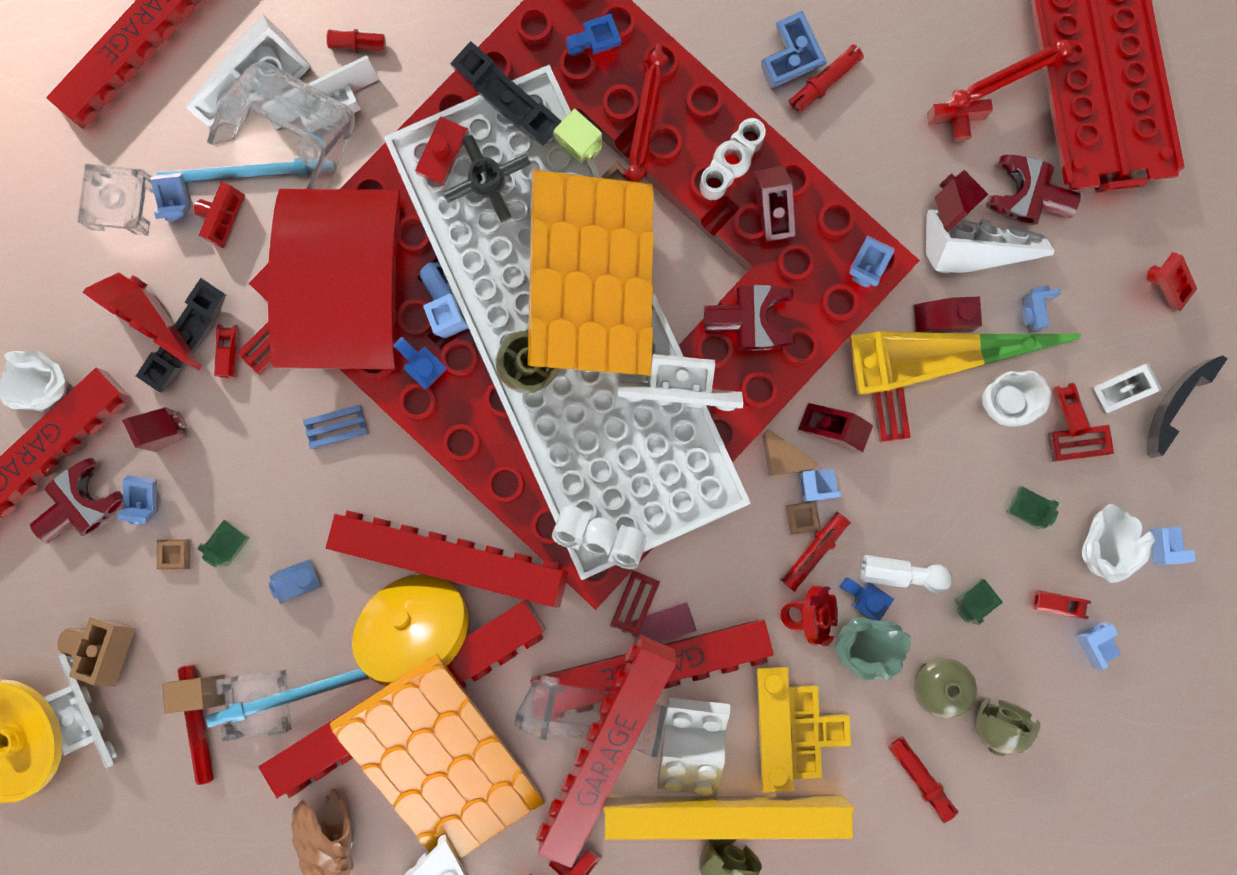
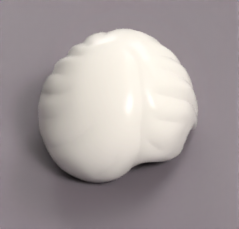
M1009 371L1000 375L993 384L986 387L982 394V404L989 417L998 424L1009 427L1022 426L1037 420L1047 411L1051 401V390L1046 380L1035 371Z

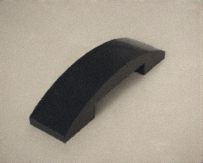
M472 41L450 63L457 73L492 107L540 145L544 146L554 135L555 128L562 122L541 102L538 104L494 65V61Z
M203 278L199 279L185 300V303L188 305L175 323V327L194 354L215 322L227 295ZM159 347L157 352L149 354L136 377L162 393L183 370L186 364L162 347Z
M1222 355L1200 363L1180 377L1168 390L1160 402L1150 425L1147 439L1148 456L1151 458L1164 456L1180 432L1171 426L1170 423L1196 385L1202 386L1213 382L1227 361V357Z

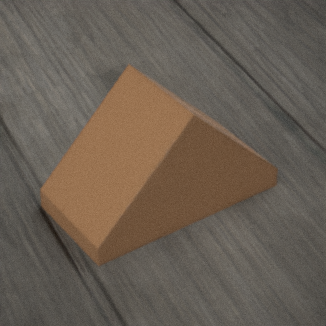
M770 429L763 434L762 439L769 477L810 471L816 467V462Z
M225 674L162 683L164 714L227 705Z

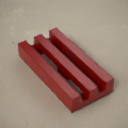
M268 322L236 353L259 375L272 363L271 352L258 365L255 363L270 347L269 337L250 356L248 354L269 334Z
M903 387L895 389L902 432L898 434L892 390L885 391L891 435L886 434L881 393H873L880 442L911 438Z
M1110 425L1091 427V431L1087 434L1103 432L1104 434L1103 438L1059 443V437L1071 436L1069 430L1048 433L1049 439L1052 442L1050 449L1053 450L1054 455L1052 456V462L1114 454ZM1097 444H1105L1106 449L1061 454V449Z
M633 570L610 627L619 628L622 632L631 633L632 636L637 638L660 581ZM635 579L640 580V585L623 623L619 621L620 615ZM646 584L652 585L636 626L633 627L630 625V622Z

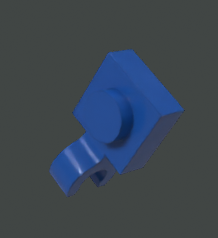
M611 13L584 22V32L566 38L568 42L566 47L570 56L577 55L588 47L591 48L594 55L620 46L622 41Z
M403 337L393 345L409 360L403 368L425 390L447 370V367L425 346L417 352Z
M845 577L839 586L842 590L856 598L851 606L871 620L880 621L894 601V598L869 582L862 588L852 579Z

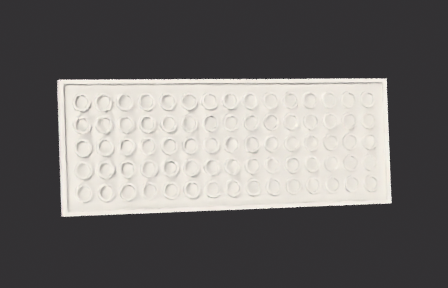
M550 65L513 80L538 104L541 102L561 121L571 113ZM480 95L385 136V142L555 522L557 523L563 507L575 506L586 513H591L590 520L602 517L612 521L618 531L621 525L642 531L647 536V542L643 551L645 552L751 504L706 405L701 408H693L687 406L686 403L680 402L662 405L656 403L655 400L642 399L640 402H630L625 400L624 397H618L619 380L650 383L651 376L559 368L557 376L546 388L535 393H518L509 389L497 374L495 358L500 345L510 334L526 331L529 328L532 169L601 178L593 159L587 158L581 164L555 140L554 135L544 146L540 145L513 125ZM440 116L468 128V135L474 136L483 157L491 158L499 165L527 154L531 165L506 176L505 185L500 192L512 216L509 220L500 222L490 199L481 197L474 193V191L447 203L442 192L468 180L472 161L464 144L444 186L415 173L416 166ZM487 171L481 173L483 180L480 184H485V182L490 180L494 181L496 177H489ZM653 291L652 358L653 354L683 357ZM581 545L579 550L567 547L581 580L616 565L614 562L608 561L610 555L599 558L586 553Z

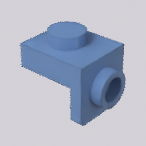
M182 173L153 176L150 181L157 204V209L154 212L155 218H165L166 221H176L183 218L190 208V202Z
M867 235L850 267L849 274L853 275L852 279L865 287H869L870 284L877 287L880 277L895 249Z
M1049 286L1031 289L1032 293L1023 298L1022 319L1025 326H1028L1029 333L1041 331L1050 326L1045 301L1052 300L1061 295L1060 289L1050 290Z
M127 475L123 479V508L117 513V519L128 521L130 524L135 525L147 523L157 512V479Z
M310 559L275 572L270 576L269 582L270 592L275 599L278 598L280 604L321 587Z

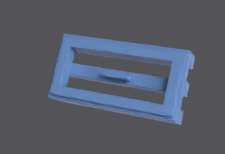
M361 405L303 420L310 449L369 434ZM356 413L358 416L357 418L313 429L312 426ZM360 424L361 429L320 440L315 438L319 434Z

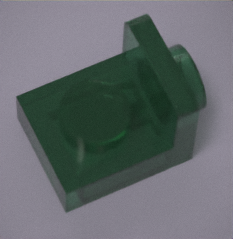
M1020 486L1006 513L1036 529H1046L1048 526H1052L1057 519L1059 511L1056 509L1059 502L1054 499L1048 500Z
M223 520L205 544L201 543L197 549L203 553L201 558L211 566H229L250 537L228 520Z
M983 578L954 599L959 606L956 611L966 623L971 622L976 625L983 623V618L1003 603Z

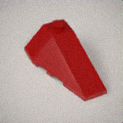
M118 272L83 290V294L110 313L128 322L129 326L150 339L153 338L154 343L185 364L198 371L202 367L156 297L145 289L148 284L132 274L128 278Z

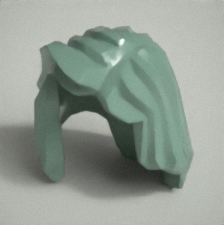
M855 617L839 631L835 649L843 666L849 668L859 678L863 680H890L894 675L901 672L902 662L906 659V654L911 645V636L903 632L901 626L892 621H878L864 617Z

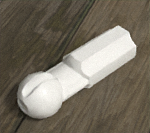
M864 555L860 570L862 582L907 588L909 584L922 585L928 591L935 594L945 592L952 584L950 571L940 564L931 565L928 568L913 567L909 561Z

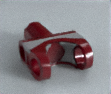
M1012 154L1000 156L997 166L1007 171L1006 173L1013 177L1017 185V192L1012 196H988L986 207L989 210L1007 219L1028 225L1038 224L1042 210L1068 218L1074 216L1080 203L1081 193L1050 184L1054 172L1053 165L1032 157Z
M769 285L737 287L736 305L704 306V332H737L738 350H769L795 344V335L783 333V331L772 328L767 322L766 312L772 305L793 300L794 291L785 287Z
M88 458L76 463L59 474L45 487V491L55 504L30 523L32 532L44 543H50L71 525L75 527L81 536H86L104 524L122 506L123 494L120 491H116L106 498L102 497L99 500H94L90 496L88 482L99 465L94 458Z

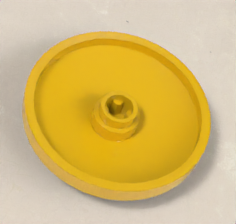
M426 574L409 575L385 586L366 604L354 627L352 651L359 668L371 680L386 687L435 654H438L446 666L449 665L463 645L468 630L469 614L463 596L448 580Z
M0 680V803H13L38 793L52 780L61 760L62 735L53 709L41 694L24 683L14 680Z

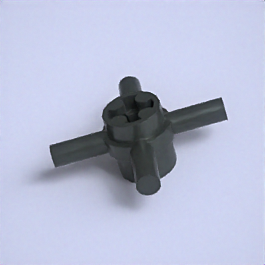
M473 135L464 137L462 142L470 156L472 165L470 166L467 181L442 192L447 203L474 191L477 195L490 199L500 222L509 220L512 216L500 192L505 185L506 176L531 165L527 154L499 165L493 159L483 157ZM487 171L489 177H496L494 181L490 180L485 182V184H480L483 180L481 175L483 172Z

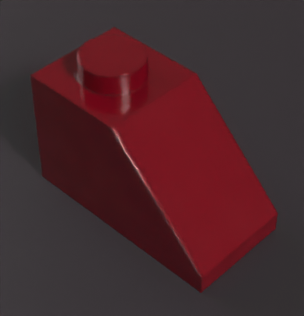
M779 166L754 171L756 199L766 242L796 236L793 184L785 167Z
M965 170L956 177L951 173L940 183L939 186L942 190L934 197L944 229L947 232L953 229L989 195Z
M980 296L952 297L913 305L915 332H973L982 326Z
M808 403L798 430L839 447L863 453L873 425L855 413Z
M166 407L122 420L135 448L157 452L187 437L184 430L187 425L181 413Z

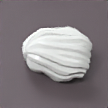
M37 350L26 352L10 351L5 354L4 358L8 361L4 366L6 371L2 373V378L0 379V400H2L3 405L15 410L24 409L41 413L48 412L68 394V383L59 364L51 361L42 352Z
M1109 504L1093 518L1088 536L1082 548L1083 560L1093 574L1103 577L1109 583L1120 582L1129 578L1132 573L1139 570L1148 561L1151 546L1155 542L1153 534L1148 532L1140 538L1142 533L1141 521L1134 516H1130L1128 512H1124L1117 505Z

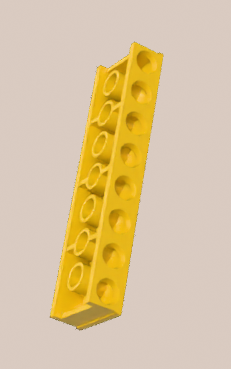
M608 796L604 804L605 840L853 839L854 806L844 796Z

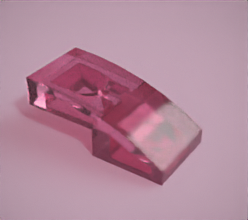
M685 602L646 615L638 637L632 636L635 645L641 635L661 643L697 631L688 603ZM638 619L632 620L630 625L635 627Z

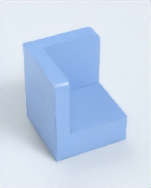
M450 293L423 305L434 334L446 339L469 329L453 294Z
M834 469L811 470L799 473L802 502L842 497L841 491H837Z
M1181 527L1150 529L1155 540L1152 545L1154 564L1166 565L1196 562L1195 551L1184 550Z
M1102 622L1076 636L1093 668L1104 670L1108 668V661L1120 655V651L1113 640V637L1119 634L1111 623Z

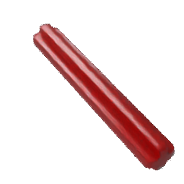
M194 665L182 666L177 670L179 681L197 678ZM203 709L184 711L195 783L197 785L208 784L213 781L214 777Z

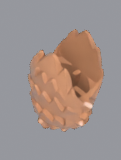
M336 789L330 790V795L325 798V811L320 824H318L313 810H309L306 803L301 800L293 809L291 823L292 842L299 858L301 872L303 875H349L350 870L354 867L353 859L350 855L354 839L350 814L344 799L341 798Z

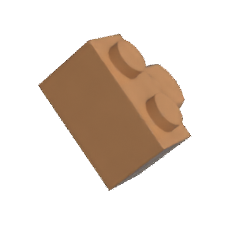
M89 617L85 630L73 627L65 629L60 634L57 645L58 650L62 654L75 658L69 677L92 685L116 687L136 628L111 620Z

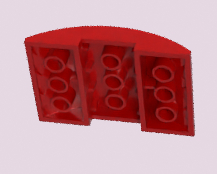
M279 189L272 220L268 264V323L273 368L395 370L396 348L393 345L396 343L397 329L395 292L397 251H399L400 190Z

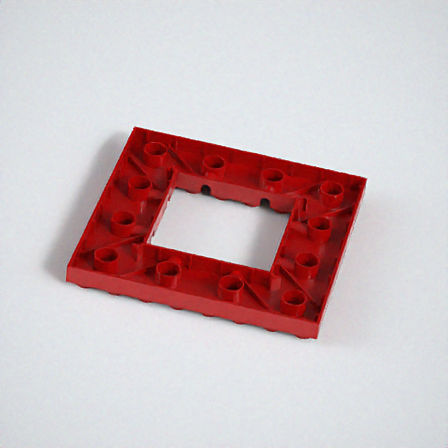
M523 0L478 48L494 61V65L512 81L550 65L570 111L572 112L575 108L602 133V140L630 166L629 157L645 73L650 67L649 63L645 62V58L654 51L657 44L662 45V52L665 56H668V62H665L661 67L662 81L647 160L642 167L643 171L647 172L645 179L650 184H653L654 188L747 271L719 301L718 305H736V288L740 286L769 285L785 287L794 291L793 300L772 305L766 312L767 322L772 328L783 331V333L795 335V344L769 350H738L737 332L705 333L704 318L678 345L683 357L715 360L712 389L742 392L743 408L725 411L718 409L717 406L706 405L733 463L920 260L632 0ZM611 13L622 40L621 45L594 55L591 48L588 47L583 52L570 56L566 47L568 43L566 38L584 32V22ZM455 70L398 130L465 102L479 94ZM749 118L760 120L766 130L765 137L760 149L754 153L748 171L741 177L734 178L733 183L727 187L720 199L709 200L705 198L700 191L701 176L704 170L710 167L717 147L731 140V136L738 131L740 124L744 120ZM752 131L743 133L744 138L748 141L758 139L757 135ZM385 142L340 189L400 190L399 251H397L395 292V308L397 309L396 342L403 337L417 352L425 346L447 367V370L425 390L403 368L409 360L397 349L395 370H340L543 561L548 560L560 563V570L569 572L566 583L596 610L634 569H625L614 565L581 580L567 547L553 540L552 533L556 522L470 330L466 329L446 339L433 333L423 305L434 300L420 278V271L428 263H437L439 260ZM733 154L724 157L726 162L731 165L740 162L739 158ZM784 166L793 184L796 236L766 242L756 199L754 171ZM717 178L706 180L707 185L711 188L722 186L721 181ZM867 235L895 249L880 277L877 287L871 284L869 287L862 286L852 279L853 275L849 274L850 267ZM268 264L248 283L267 302ZM652 549L643 552L640 562Z

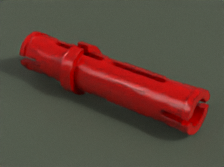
M851 44L846 51L815 78L810 77L806 81V86L788 100L791 108L794 110L798 107L796 113L801 114L816 99H822L826 95L827 89L859 61L863 60L864 54L861 49L858 48L854 52L857 45Z
M836 511L835 515L821 532L817 531L814 534L816 538L780 581L796 592L800 584L813 571L828 550H833L836 547L835 542L851 522ZM831 530H834L832 535L827 539L823 546L819 550H817L818 546L831 532ZM812 554H815L814 557L810 560V562L806 565V567L801 571V573L797 574V572L809 559V557Z
M904 736L894 740L888 746V749L922 793V799L925 802L928 801L943 823L952 820L959 811L944 793L942 784L940 782L937 783Z

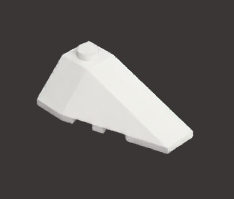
M263 14L237 41L186 104V108L207 126H211L240 112L242 107L255 101L258 103L266 99L267 95L279 89L283 91L291 87L311 65L287 36Z
M928 209L926 255L935 271L940 273L971 272L1053 256L1055 252L1043 234L1012 226L1002 230L992 225L989 220L981 219L979 224L964 220V218L947 232L943 227L939 211Z

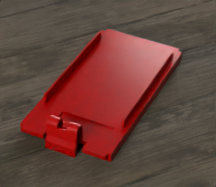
M1030 0L1040 51L1048 47H1055L1057 40L1078 41V45L1073 49L1074 54L1071 57H1059L1057 61L1043 67L1064 186L1069 185L1070 191L1095 188V191L1099 193L1142 188L1148 184L1147 179L1148 181L1177 178L1179 172L1185 168L1152 0ZM1146 170L1147 178L1133 179L1139 171Z

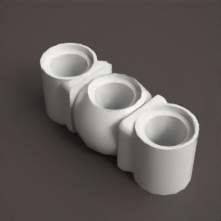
M755 118L744 120L740 124L738 131L731 136V140L717 147L710 167L706 168L701 176L700 191L705 198L709 200L720 199L727 187L733 183L734 178L741 177L748 171L754 153L760 149L765 137L766 130L760 120ZM752 131L757 135L758 139L748 141L744 138L743 133ZM733 154L739 158L740 162L731 165L726 162L724 157ZM717 178L721 181L722 186L711 188L707 185L706 180Z
M565 506L562 508L552 533V538L555 542L579 550L581 545L586 553L594 557L602 558L610 555L609 562H614L625 569H635L638 567L647 542V536L642 531L632 527H625L624 525H621L618 531L616 525L606 518L597 517L590 520L591 513H586L578 507Z

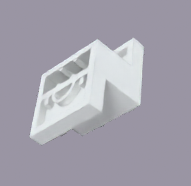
M669 697L663 728L661 763L657 781L658 789H665L673 793L680 791L692 792L700 796L717 795L725 764V738L730 716V704Z

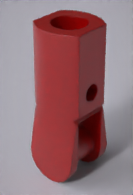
M218 324L216 327L215 377L235 378L236 353L239 340L238 325L228 328ZM224 339H230V347L223 346Z
M1069 383L1068 387L1064 388L1055 386L1053 389L1054 398L1063 414L1070 435L1076 437L1090 432L1091 426L1082 406L1076 384ZM1071 398L1072 403L1067 404L1066 399Z
M1037 590L1034 594L1033 609L1088 620L1089 616H1086L1087 605L1091 604V601ZM1069 601L1075 602L1074 613L1068 612Z

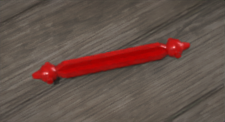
M1057 40L1055 47H1048L970 85L967 90H954L952 99L947 103V106L968 107L970 100H978L1052 64L1059 57H1071L1074 54L1073 49L1078 45V41Z
M657 44L654 51L645 58V62L649 63L650 67L645 73L629 157L631 166L623 173V176L627 177L629 182L639 183L647 176V172L643 171L642 167L647 160L662 81L661 67L665 62H668V56L664 55L662 45Z

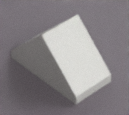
M1148 363L1132 368L1093 387L1106 414L1162 390Z

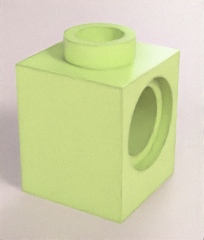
M575 108L554 130L555 140L581 164L587 158L593 159L602 148V133Z

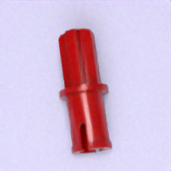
M328 29L326 42L329 49H351L357 53L359 50L383 51L386 46L384 34L359 32L358 29L353 31Z

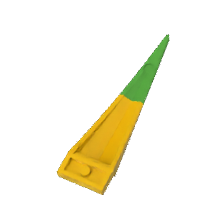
M877 331L851 335L849 342L857 393L862 395L887 392L1079 339L1082 335Z

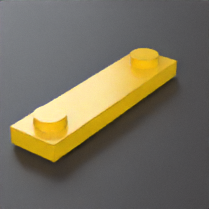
M788 667L757 668L762 791H794Z

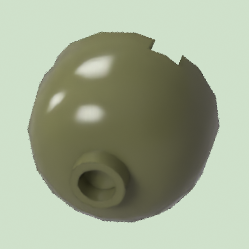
M528 329L510 334L500 345L495 358L496 371L500 380L509 389L518 393H535L546 388L555 379L559 368L528 365Z
M941 657L928 661L921 671L917 673L914 691L917 701L927 712L936 717L950 719L962 716L971 709L976 700L977 685L975 677L965 665L957 660Z
M985 699L981 702L976 719L977 734L983 743L988 746L990 752L998 756L1022 753L1032 746L1039 733L1040 722L1037 720L1034 723L1030 720L1032 714L1029 711L1003 700H999V706L989 704L991 699Z
M709 839L701 851L699 869L702 875H759L762 864L754 852L746 845L743 850L732 845L736 839Z

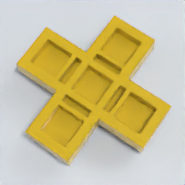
M817 685L789 686L793 779L823 778L821 747L851 746L850 716L848 714L819 715Z

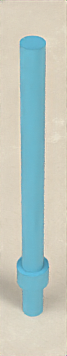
M295 158L294 162L157 172L156 176L182 173L184 182L296 173L297 176L310 175V172L332 171L331 159L308 160V158Z
M357 669L246 704L238 702L229 705V709L206 715V722L208 727L229 721L236 723L246 720L248 715L369 679V677L361 669Z

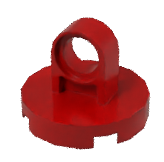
M812 586L805 600L791 601L781 609L780 617L783 624L789 629L804 630L805 637L812 646H829L834 636H829L831 626L837 627L838 607L835 595L828 593L831 589L829 586ZM791 607L800 610L802 614L800 622H795L791 619L789 614Z

